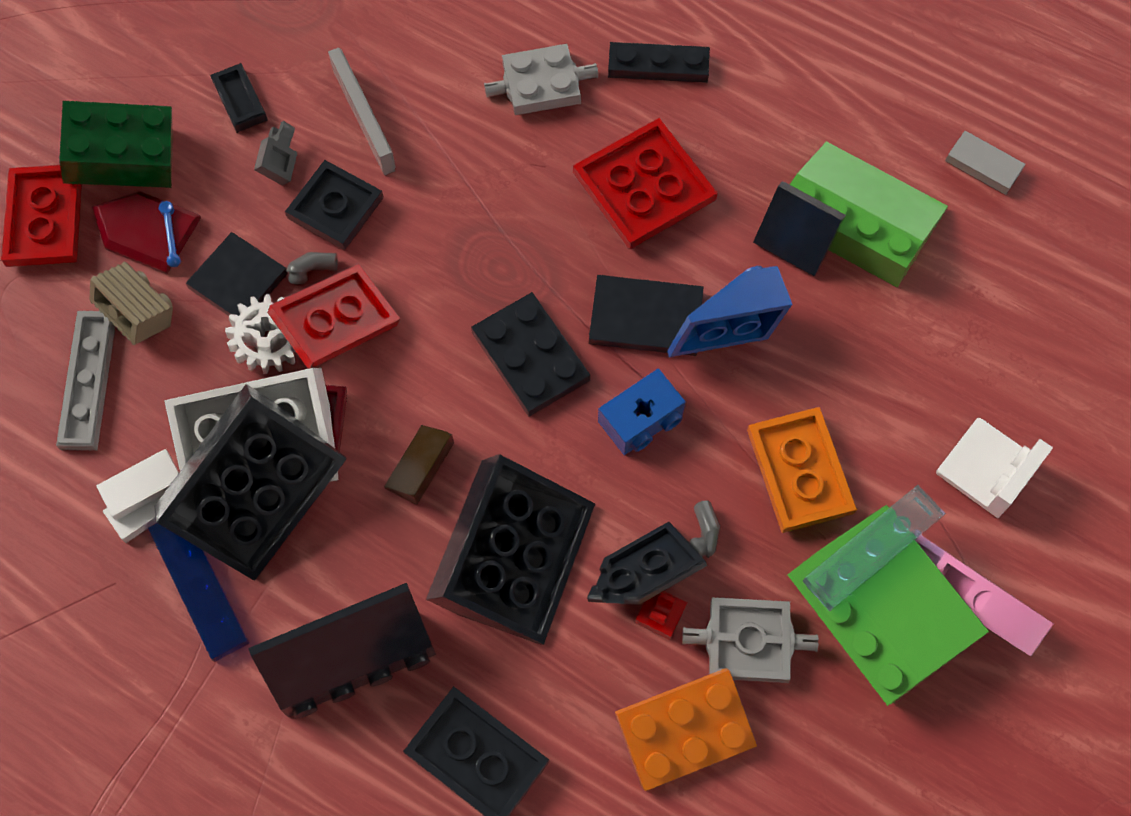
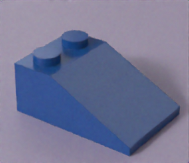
M754 266L745 270L688 315L667 350L669 357L768 339L793 305L778 266L767 268Z

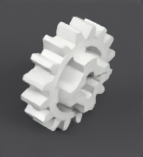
M266 294L264 302L258 303L254 296L250 297L251 306L247 308L240 303L237 305L240 315L230 314L229 316L230 324L233 326L225 328L227 338L231 339L227 342L230 352H236L234 356L238 363L247 360V367L250 371H253L257 365H261L263 374H267L269 366L275 365L279 372L283 371L282 362L286 360L293 365L295 363L293 352L296 351L267 313L269 306L273 304L270 294ZM265 331H269L268 337H264ZM247 346H254L258 353L250 350Z

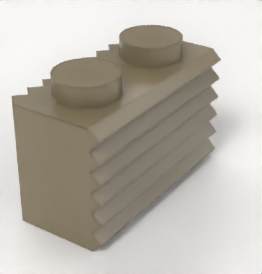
M124 261L121 265L118 264L115 268L111 267L109 271L105 270L103 274L99 273L97 277L93 276L90 279L89 299L91 304L94 303L95 307L99 308L100 313L108 317L109 322L117 326L118 331H121L123 336H126L127 340L131 341L132 345H136L171 326L173 306L168 296L164 293L158 294L150 286L147 276L142 271H135L127 262Z

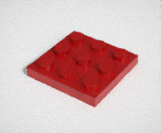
M660 118L573 165V174L629 250L717 200V191Z

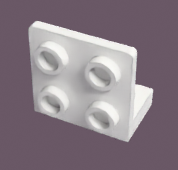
M977 418L937 469L936 474L996 518H999L1012 504L1053 447L1041 439L1038 440L1031 450L1025 445L1021 447L983 419Z

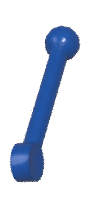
M164 201L160 203L159 211L165 220L169 249L167 264L170 267H178L181 263V258L176 254L171 219L174 207L171 202Z

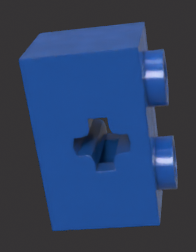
M658 368L598 408V423L622 454L626 455L633 449L635 452L644 449L652 442V436L662 429L667 432L676 427L683 419L686 401Z

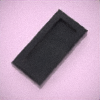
M242 63L210 75L236 133L268 121Z

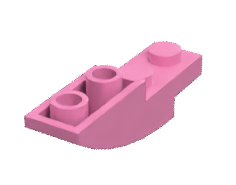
M915 531L912 537L983 625L1021 651L1032 656L1054 623Z

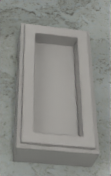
M967 131L963 132L945 160L1005 195L1026 165Z

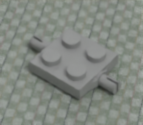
M562 44L502 55L503 80L484 83L486 97L506 94L512 102L515 115L581 104L579 81L598 78V68L596 63L577 67L571 60L568 45Z
M712 597L710 601V621L707 628L693 629L683 627L682 644L706 645L709 655V674L727 668L730 670L733 680L789 683L790 660L794 650L817 652L819 646L817 634L804 635L794 633L790 621L789 601Z

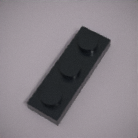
M610 42L608 78L708 83L710 47Z

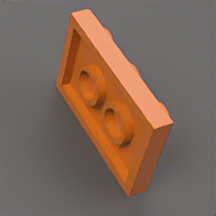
M820 407L748 425L747 432L782 533L853 515L856 512L854 500Z
M727 668L615 711L644 791L757 747L730 670Z

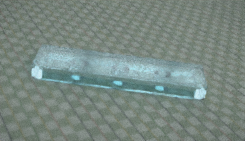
M917 485L808 574L802 582L829 611H832L937 523L946 513Z

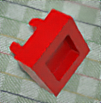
M663 591L644 602L635 623L671 640L688 602Z

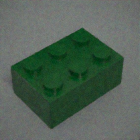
M62 101L59 163L64 184L172 188V106Z

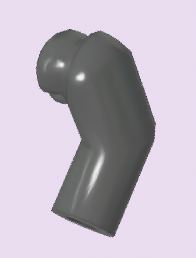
M308 252L293 260L287 267L289 282L291 284H305L308 280L307 272L312 270L336 271L338 266L337 253Z
M705 500L698 502L693 508L701 528V537L692 538L690 545L701 557L706 556L709 558L716 552L720 525L711 502Z

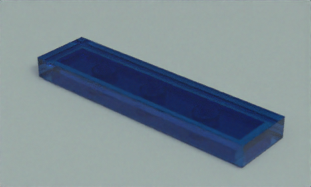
M158 523L148 527L211 660L216 662L248 645L250 642L205 551Z

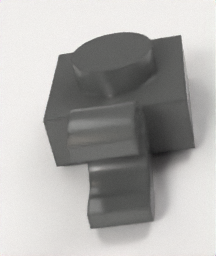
M285 121L281 122L279 129L272 127L269 136L261 141L254 171L282 186L291 181L298 153L289 148L295 127Z

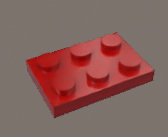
M60 165L9 168L1 261L6 267L77 262L82 184H64Z
M359 264L271 304L267 312L308 369L314 368L396 327L400 321L399 316Z

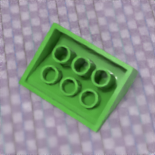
M827 141L790 183L791 186L846 215L829 251L897 288L948 208L944 203Z
M887 505L817 551L788 574L789 578L887 706L896 702L989 632Z

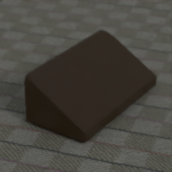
M421 425L384 488L417 505L453 446V435L440 429Z

